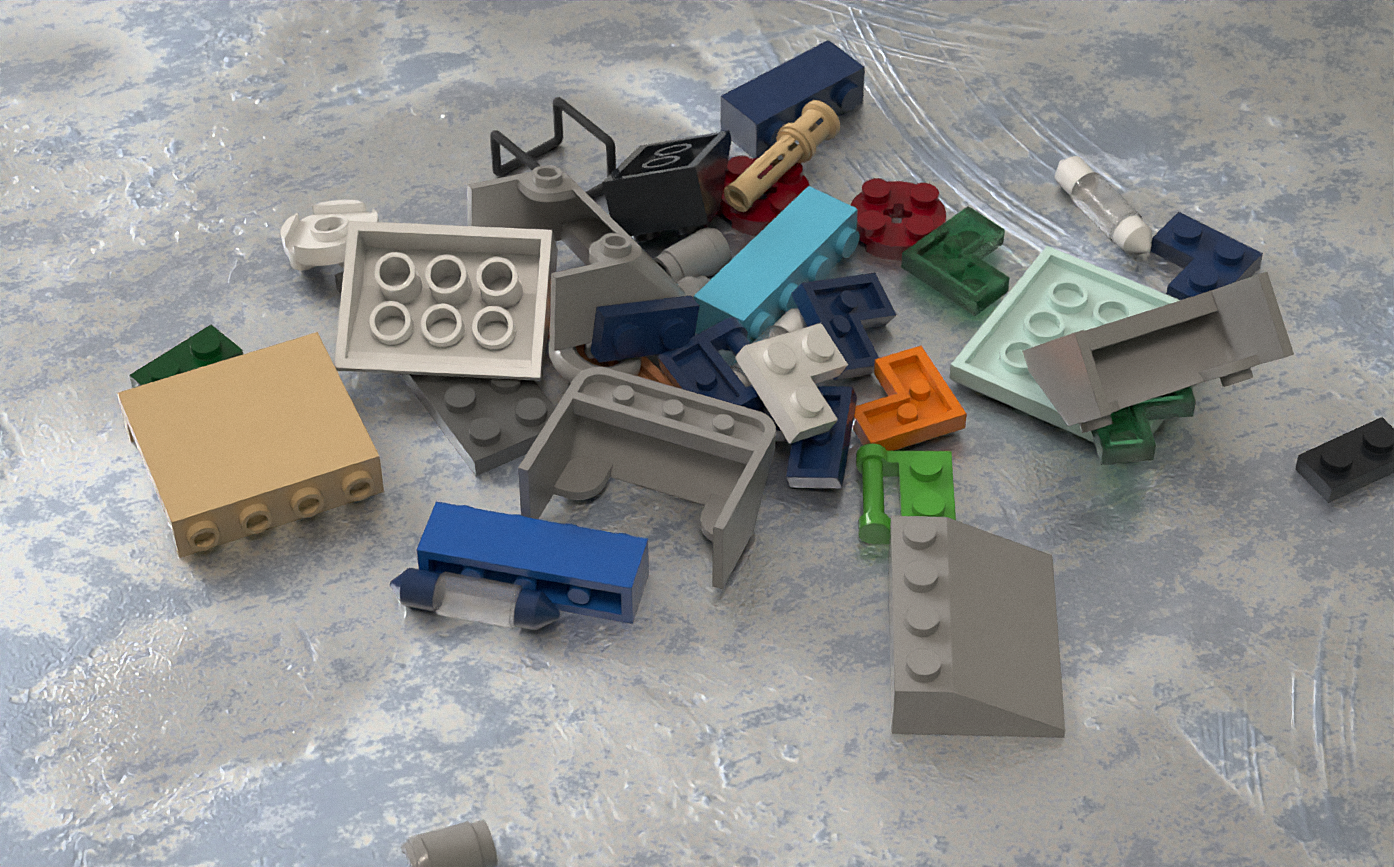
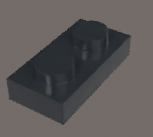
M1380 417L1299 454L1295 470L1328 503L1333 502L1394 473V428L1383 417Z

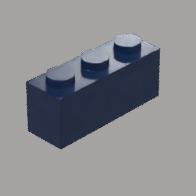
M827 40L721 95V132L730 130L732 142L752 158H759L777 142L780 128L787 123H794L801 117L804 106L813 100L821 101L831 107L837 116L863 104L865 67L830 40ZM818 119L816 121V124L819 126L823 122V119Z

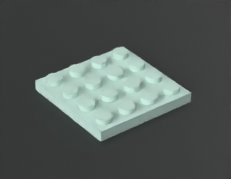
M1046 246L951 363L949 379L1135 460L1186 388L1122 408L1110 414L1113 424L1082 433L1079 424L1068 426L1028 371L1022 351L1080 330L1092 329L1180 300Z

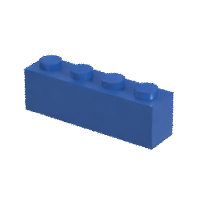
M437 501L416 549L419 569L443 573L445 575V590L516 603L521 589L544 592L559 611L630 624L634 622L649 576L647 538Z

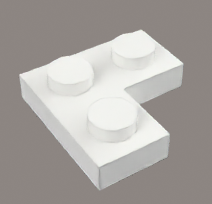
M821 323L745 345L736 355L735 359L789 444L827 432L838 420L815 384L838 377L848 364Z

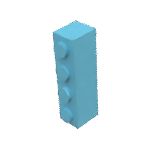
M808 186L694 295V300L700 305L695 333L699 334L727 318L735 317L746 328L748 332L747 339L751 344L767 339L769 329L788 310L798 308L791 293L801 283L827 279L830 270L843 257L848 258L852 255L859 242V232L857 231L858 209Z

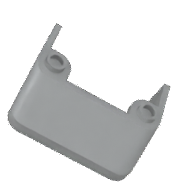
M544 165L534 168L532 172L467 185V226L552 230L555 241L562 240L586 265L551 273L550 347L554 351L592 342L595 313L598 306L685 296L684 290L571 177L563 173L558 167Z
M1268 272L1092 329L1080 330L1022 351L1028 371L1068 426L1079 424L1082 433L1113 424L1110 414L1122 408L1219 377L1223 387L1253 378L1251 367L1294 355Z
M592 367L585 369L575 376L518 467L521 515L539 519L554 494L573 500L592 498L603 490L610 477L704 505L700 526L704 536L713 542L712 586L723 589L754 531L775 450V423L768 415L762 412L611 368Z

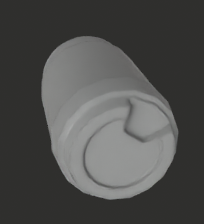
M707 227L696 231L663 250L661 255L653 258V260L677 283L686 276H693L695 278L705 276L709 278L717 274L732 260V253L722 233L718 229Z
M484 820L474 823L467 821L424 834H417L408 838L407 842L401 845V850L407 858L408 867H495L498 864L494 841Z

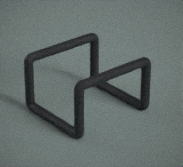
M561 97L554 98L552 103L554 137L526 153L500 131L493 130L490 133L492 171L496 176H503L523 164L533 171L534 168L541 166L534 159L557 147L563 141V110L605 144L607 177L616 169L614 140ZM500 144L516 158L501 165ZM602 183L586 191V193L592 199L604 193Z

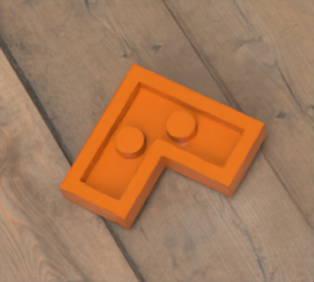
M920 345L875 359L874 375L888 396L857 405L852 429L862 445L874 443L883 446L887 451H894L964 429L966 427L967 413Z

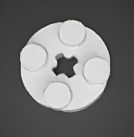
M333 200L313 205V215L300 220L298 212L290 216L283 223L280 234L284 251L289 257L293 269L308 270L315 266L339 264L340 267L344 268L349 221L379 222V218L374 208L371 213L367 212L363 202L356 200Z

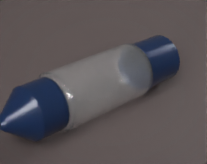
M410 567L390 581V587L401 605L434 611L437 615L509 629L519 627L537 631L559 619L561 614L544 592L524 589L522 585L447 571L437 573Z

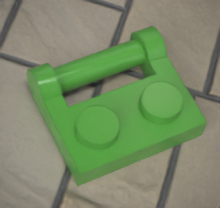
M874 443L865 444L857 450L856 467L862 474L863 515L858 520V534L863 542L874 545H889L891 518L885 514L883 477H898L900 516L948 517L956 520L951 451H887L883 446Z

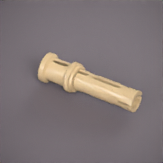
M813 100L806 104L802 110L801 117L794 123H787L780 128L777 142L724 189V195L728 203L734 209L745 212L756 199L763 195L796 163L810 161L816 154V147L824 140L833 139L840 131V121L834 110L821 101ZM820 118L823 119V122L818 126L816 121ZM780 155L783 156V159L781 161L778 160V157ZM769 165L773 166V169L762 179H758L757 176Z

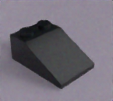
M730 130L640 145L602 182L610 217L629 236H632L635 242L655 239L661 235V231L678 229L680 235H688L707 228V224L716 216L721 207L732 141Z

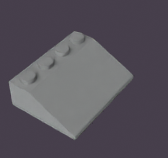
M891 516L888 552L891 734L1064 738L1065 720L1052 555L948 517Z

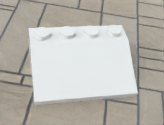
M349 221L334 361L336 370L541 381L550 327L551 273H555L557 267L558 249L553 231Z

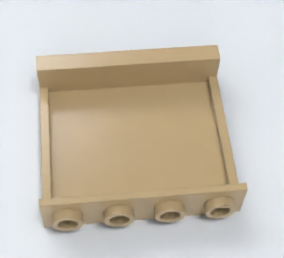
M318 332L117 393L125 429L131 443L135 442L172 529L179 558L207 551L213 547L259 534L265 530L299 519L312 517L318 513L355 501H361L384 492L380 456Z

